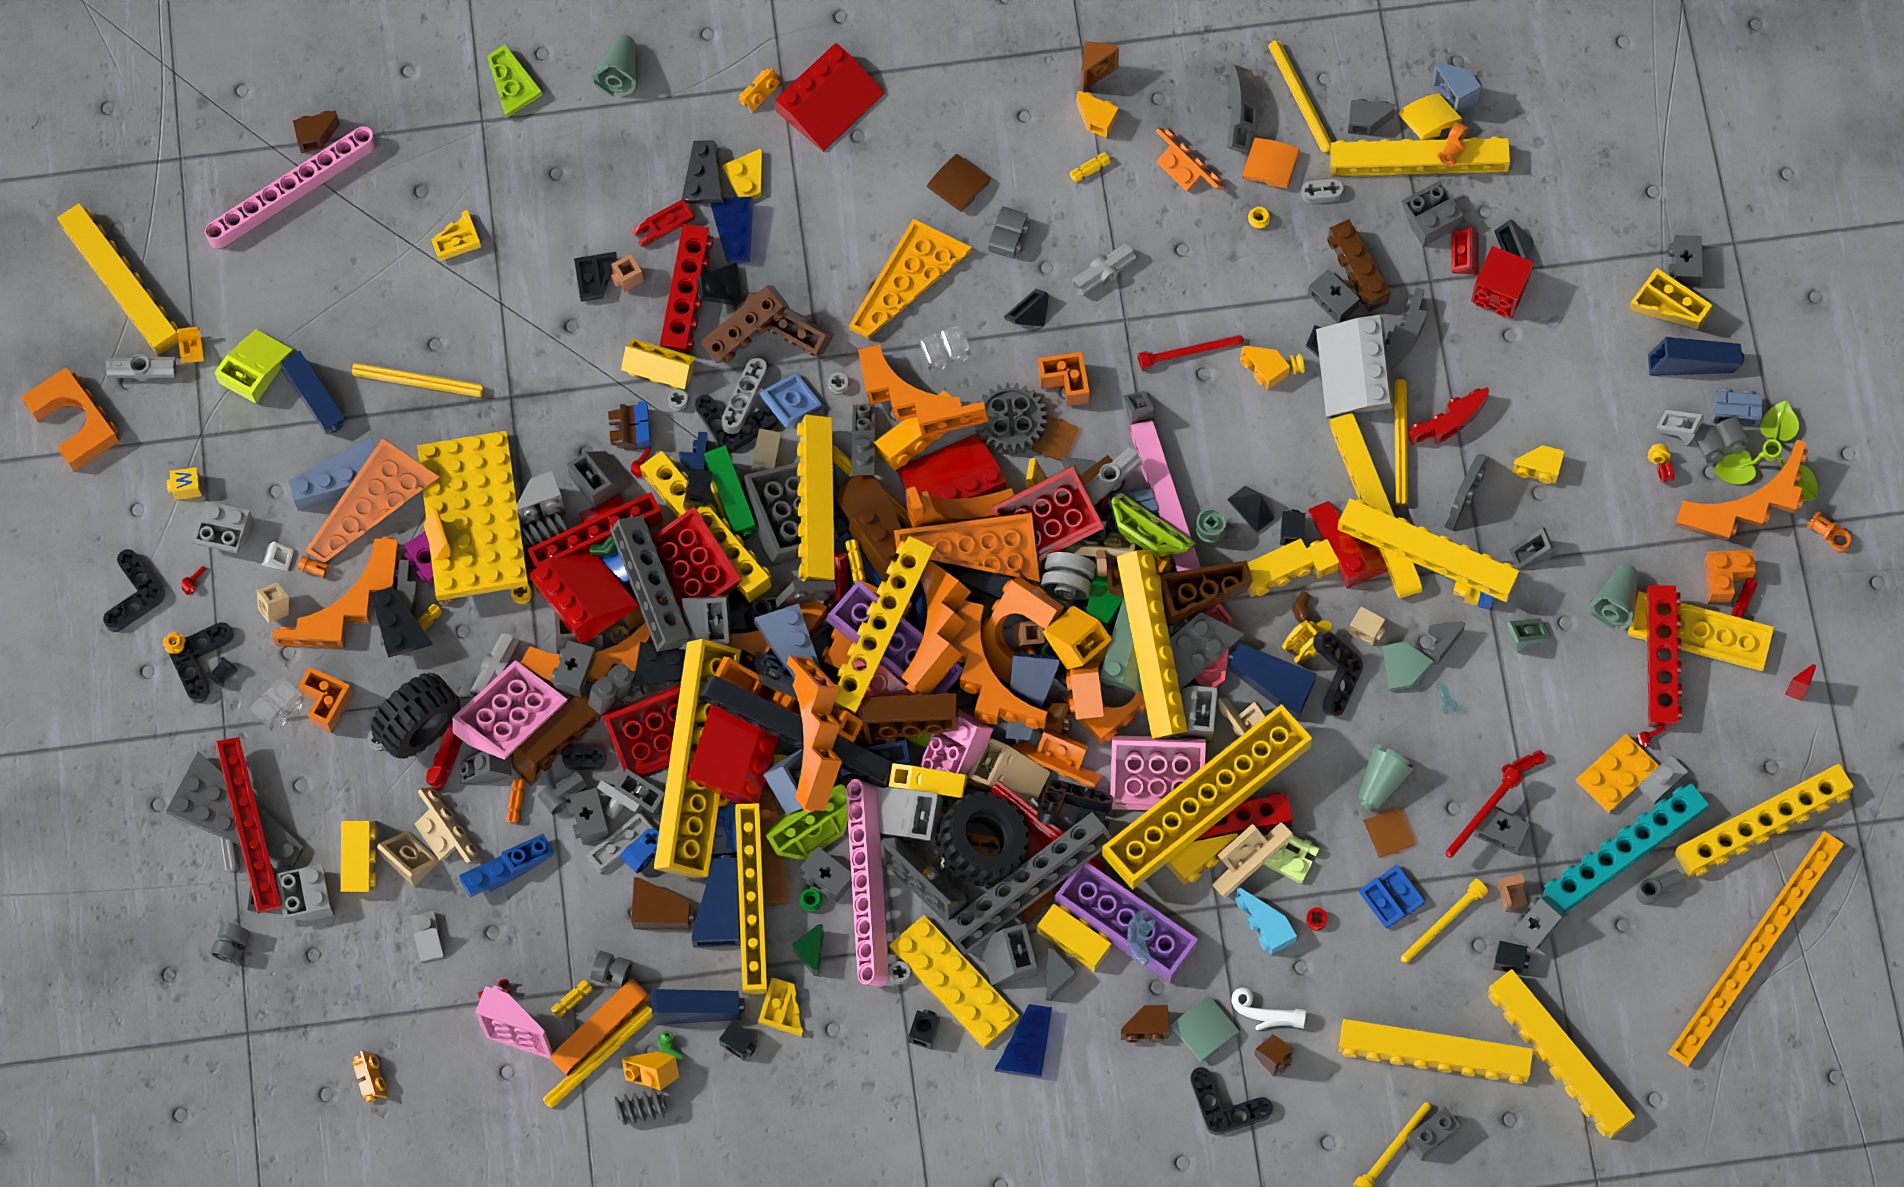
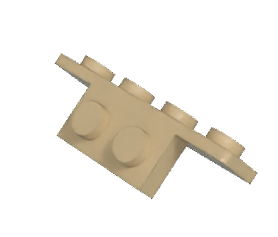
M1228 698L1216 700L1220 706L1219 711L1224 717L1229 718L1233 724L1232 729L1238 736L1245 734L1267 716L1258 702L1252 703L1239 714Z
M421 788L418 793L429 810L415 823V826L437 858L445 860L457 848L467 864L480 863L482 858L478 854V849L470 843L466 837L465 830L457 824L451 810L443 804L440 794L433 788Z
M1281 822L1264 837L1252 824L1218 854V857L1229 869L1214 881L1212 886L1226 898L1293 838V833Z

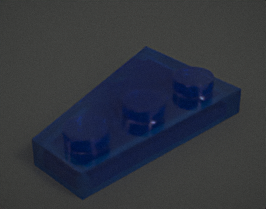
M751 196L724 198L725 203H710L726 261L729 264L750 262L753 198Z
M1028 1004L1010 1042L1007 1044L1000 1061L994 1069L995 1072L1042 1078L1052 1007Z

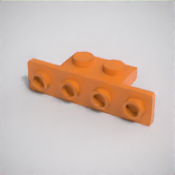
M1157 128L1156 132L1170 146L1156 163L1184 190L1190 192L1202 176L1215 189L1223 190L1225 188L1221 183L1223 179L1217 173H1211L1206 168L1207 164L1201 158H1195L1191 154L1192 149L1183 142L1180 144L1175 139L1177 135L1169 128Z
M1045 729L1038 747L1025 741L1024 743H1014L1012 746L1013 749L1042 767L1052 769L1063 777L1075 779L1086 787L1095 788L1102 778L1101 774L1082 767L1088 746L1051 730Z

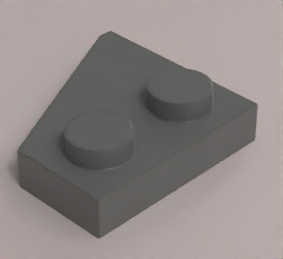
M793 581L776 598L777 608L812 601H824L836 590L835 581Z

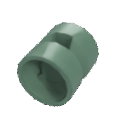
M1207 508L1199 513L1196 524V538L1200 544L1206 547H1214L1223 541L1226 528L1225 515L1216 508Z

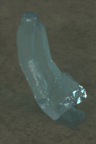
M1148 908L1137 912L1128 923L1127 944L1133 958L1142 966L1147 965L1150 956L1145 941L1155 925L1154 919L1150 921L1143 919L1145 915L1149 914Z

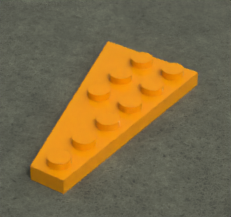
M913 219L851 321L849 330L867 339L871 338L972 251V247Z

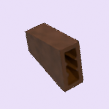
M634 877L632 901L633 929L690 930V922L694 923L695 910L690 907L689 900L639 877Z

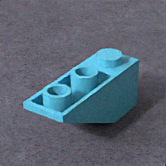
M1242 888L1237 889L1236 904L1241 911L1245 910L1248 915L1247 922L1253 931L1256 930L1260 936L1258 940L1264 951L1268 950L1270 955H1273L1296 943L1297 935L1286 916Z

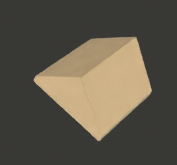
M408 831L381 842L377 846L381 857L414 887L440 861Z

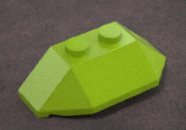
M1120 493L1113 497L1111 502L1118 530L1128 542L1139 545L1143 550L1152 549L1153 556L1155 557L1187 552L1195 546L1196 543L1124 494Z
M843 784L833 787L825 811L815 810V812H809L802 808L789 814L785 813L779 817L765 834L776 855L807 860L817 847L823 849L843 836L848 824L846 788Z

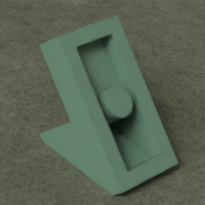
M1541 618L1509 621L1507 623V633L1516 652L1521 651L1529 644L1544 643L1550 639Z

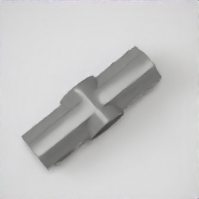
M1124 243L1107 256L1101 255L1090 264L1089 268L1074 277L1071 283L1077 293L1084 296L1099 285H1106L1113 281L1121 270L1136 261V255L1132 248Z
M137 354L132 358H108L106 361L107 378H136L138 381H147L150 378H175L177 374L176 358L147 357L143 354ZM142 365L146 366L143 370H137Z
M1128 447L1113 462L1103 465L1099 474L1086 485L1094 505L1102 500L1110 491L1119 489L1122 481L1143 463L1134 449ZM1108 475H1116L1114 479H1106Z
M502 633L491 654L485 656L480 667V674L470 690L472 696H477L510 665V661L520 644L513 636Z

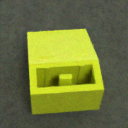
M255 329L226 355L214 373L219 384L256 404L280 371L281 362L289 358L293 349Z

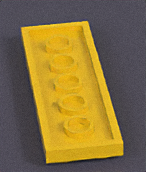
M1639 591L1636 598L1634 619L1629 626L1627 636L1647 641L1646 593ZM1682 602L1680 606H1677V615H1681V629H1677V638H1681L1682 651L1763 671L1774 627ZM1667 606L1658 607L1661 615L1670 614ZM1665 628L1658 630L1662 638L1670 637L1669 630Z
M925 915L919 918L889 945V948L896 956L909 966L911 972L984 1049L1019 1019L1016 1011Z

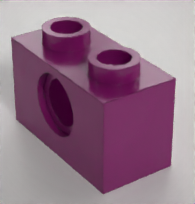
M425 531L404 544L406 553L403 555L406 560H409L411 566L414 564L417 567L418 571H416V574L422 583L427 582L431 588L435 585L432 560L429 563H422L424 558H431L430 544Z

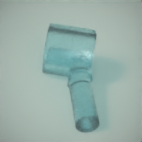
M1438 684L1436 687L1443 702L1442 712L1448 714L1446 704L1452 705L1455 711L1457 709L1456 702L1449 699L1442 684Z

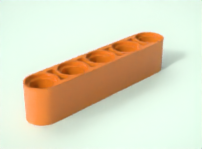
M634 979L629 980L552 1054L550 1060L568 1076L620 1029L649 1000L650 994Z

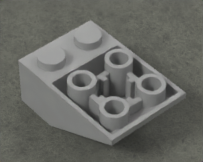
M876 786L880 834L936 842L935 837L938 834L936 830L940 822L944 796L916 790Z

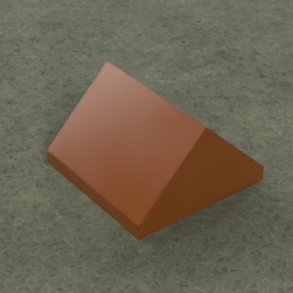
M1085 41L1081 66V90L1083 92L1118 69L1119 47L1117 45Z

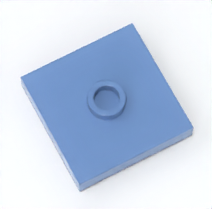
M797 372L762 390L760 393L761 398L785 428L803 420L805 415H812L818 412L823 407V404Z

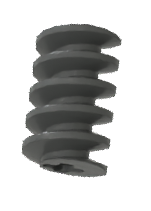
M554 513V521L547 516L545 517V525L538 520L537 528L532 524L528 525L529 532L521 528L522 541L526 550L569 530L564 518Z
M652 1089L651 1097H648L647 1093L642 1091L641 1099L638 1098L636 1093H633L632 1100H629L625 1094L622 1102L619 1101L617 1096L614 1097L617 1116L623 1125H627L628 1118L631 1119L633 1124L637 1123L638 1116L642 1122H645L647 1114H649L652 1120H655L657 1112L661 1118H665L666 1105L663 1090L658 1095L655 1089Z

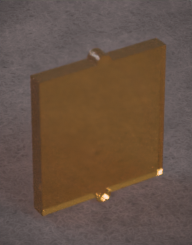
M1047 415V418L1044 419L1047 421V427H1043L1045 434L1039 435V442L1032 440L1033 448L1029 447V449L1043 454L1045 458L1050 457L1062 462L1063 457H1066L1078 427L1064 422L1062 418L1056 419Z
M1400 807L1385 813L1381 811L1379 815L1363 821L1379 858L1394 852L1398 854L1400 850L1415 845Z

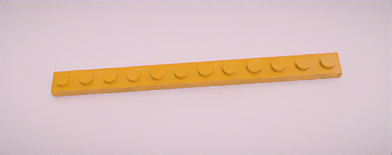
M1823 831L1669 1050L1668 1054L1686 1067L1690 1065L1844 843Z

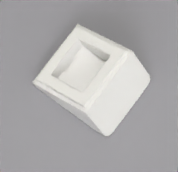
M274 541L267 546L262 565L288 571L294 549Z

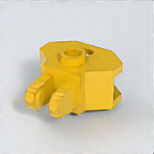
M1305 620L1293 629L1283 643L1282 648L1286 652L1293 650L1298 655L1294 658V661L1301 665L1311 656L1314 657L1318 654L1313 645L1316 633L1331 632L1333 626L1327 620H1322L1317 624H1314L1313 621L1308 622Z

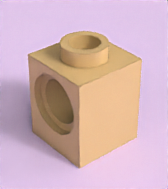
M278 582L257 590L258 610L268 623L289 615V596Z
M1360 607L1350 624L1348 633L1373 646L1376 639L1380 641L1386 631V628H1384L1385 619Z

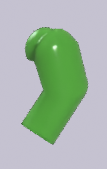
M663 1031L658 1038L659 1052L675 1056L678 1066L682 1062L684 1055L674 1050L673 1034L670 1031Z

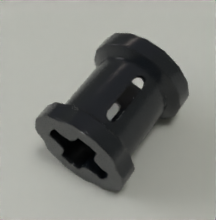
M221 657V662L212 672L208 671L207 675L218 686L223 687L224 681L238 670L230 661Z

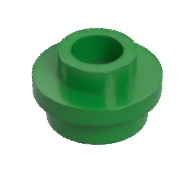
M806 889L801 893L799 903L805 911L814 912L822 906L823 898L818 890ZM809 898H814L815 903L808 904L807 900Z

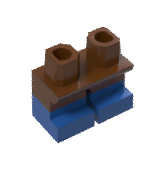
M640 401L638 405L630 406L620 404V409L608 411L609 425H621L622 430L610 431L611 445H623L624 450L651 449L647 401Z

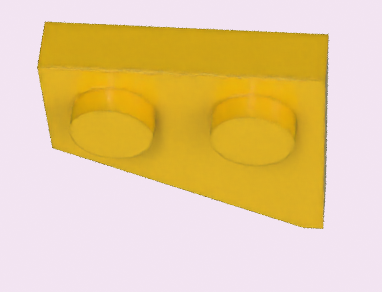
M761 148L722 165V169L741 205L761 196Z
M468 210L461 213L462 217L456 223L451 222L445 227L443 232L438 233L431 239L439 261L481 247Z
M771 977L757 1024L799 1037L802 1036L803 1029L800 1024L794 984Z

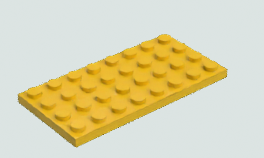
M507 431L417 445L419 462L440 476L423 488L426 519L433 508L438 509L451 551L450 557L434 560L430 548L437 601L528 586Z

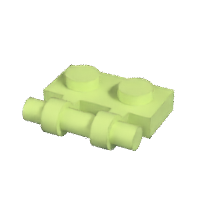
M1293 836L1262 865L1302 884L1312 866V861L1305 857L1307 853L1316 856L1320 848L1312 845V841L1307 839L1304 841ZM1288 844L1299 848V853L1296 854L1286 849Z

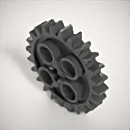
M1006 383L1005 389H1002L998 384L996 392L990 388V396L982 395L989 422L977 424L978 426L976 427V432L981 433V440L987 439L988 447L994 443L995 451L1003 447L1004 454H1006L1008 448H1011L1013 454L1016 453V448H1020L1024 452V445L1033 448L1032 440L1039 442V435L1045 434L1043 427H1047V421L1044 420L1047 418V412L1044 411L1046 405L1040 404L1041 396L1034 398L1035 390L1027 393V386L1025 385L1022 389H1019L1018 383L1015 384L1014 388H1010V384ZM1008 400L1012 402L1014 436L1010 435ZM1019 404H1023L1026 406V408L1020 410L1017 409L1016 406ZM996 406H1001L1004 408V410L998 412L995 411L993 408H995ZM1020 425L1029 427L1027 430L1018 429ZM997 427H1004L1006 430L1004 432H997L995 429Z

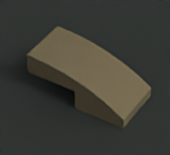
M759 429L751 473L776 468L782 432Z

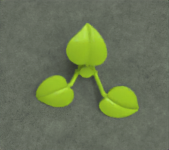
M1788 401L1776 404L1762 418L1760 424L1762 435L1773 439L1764 443L1763 452L1759 453L1753 461H1751L1750 453L1744 450L1740 454L1727 455L1721 462H1718L1714 468V473L1721 480L1734 485L1749 483L1756 475L1753 465L1762 458L1769 462L1778 461L1781 468L1784 467L1785 464L1781 457L1782 446L1777 440L1779 439L1783 442L1790 441L1797 435L1799 430V421ZM1800 464L1798 470L1802 471L1799 483L1794 484V486L1802 488L1801 495H1804L1803 501L1815 500L1818 493L1816 478L1808 467Z

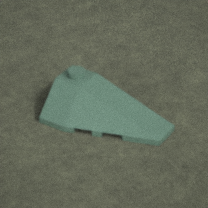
M1123 598L1112 633V640L1109 643L1100 682L1143 694L1125 598Z

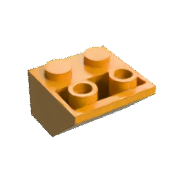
M1075 606L1070 607L1042 631L1067 670L1083 666L1112 640L1099 620Z

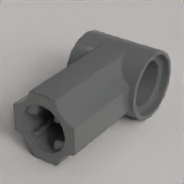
M575 771L556 785L550 784L538 794V797L548 811L555 815L567 806L570 801L569 795L585 791L588 787L580 774Z
M1677 869L1654 878H1646L1637 889L1636 897L1640 903L1650 905L1659 898L1684 889V879ZM1643 888L1652 889L1654 895L1646 894Z

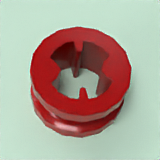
M1667 461L1664 465L1661 463L1657 464V473L1661 483H1666V480L1674 481V471L1671 463Z
M1318 907L1310 909L1306 917L1307 926L1314 931L1322 930L1327 923V913ZM1316 914V917L1317 914L1322 916L1321 923L1318 924L1316 922L1314 924L1312 922V915Z

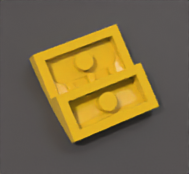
M1439 93L1418 99L1399 111L1400 117L1421 140L1439 137L1442 129L1451 128L1457 121L1460 123L1462 121L1458 113Z

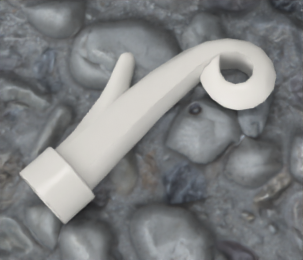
M1238 988L1232 994V1004L1236 1011L1246 1017L1265 1021L1255 1027L1256 1030L1274 1026H1293L1294 1028L1301 1029L1305 1027L1307 1010L1250 1007L1253 1002V994L1249 989ZM1245 994L1247 1001L1242 1005L1239 1002V996Z

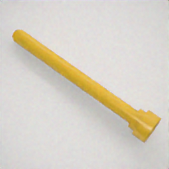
M1475 878L1469 884L1468 893L1401 956V961L1408 963L1474 899H1482L1489 892L1487 887L1479 879Z
M1429 1102L1423 1103L1367 1175L1363 1174L1362 1177L1359 1176L1353 1183L1354 1187H1374V1180L1405 1143L1408 1135L1417 1128L1431 1110L1432 1106Z

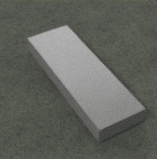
M639 812L588 852L586 858L602 874L621 859L620 855L623 850L633 843L644 831L655 828Z

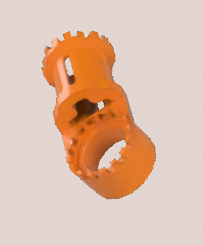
M1457 121L1448 135L1447 146L1443 152H1439L1437 155L1438 160L1441 163L1444 162V165L1454 167L1456 158L1460 152L1465 150V145L1461 142V138H1464L1463 134L1466 135L1464 132L1468 130L1466 125Z
M1820 511L1816 512L1813 516L1814 519H1811L1807 528L1821 534L1834 551L1845 552L1850 546L1851 535L1848 531L1837 525L1836 522L1832 523L1821 516ZM1842 536L1846 539L1847 543L1839 546L1834 542V538Z

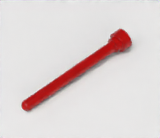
M1241 335L1156 354L1148 353L1147 351L1137 353L1138 363L1141 370L1150 369L1157 362L1242 344L1244 338Z
M1513 768L1506 770L1503 774L1502 784L1445 852L1446 857L1452 858L1507 791L1519 786L1523 781V777Z

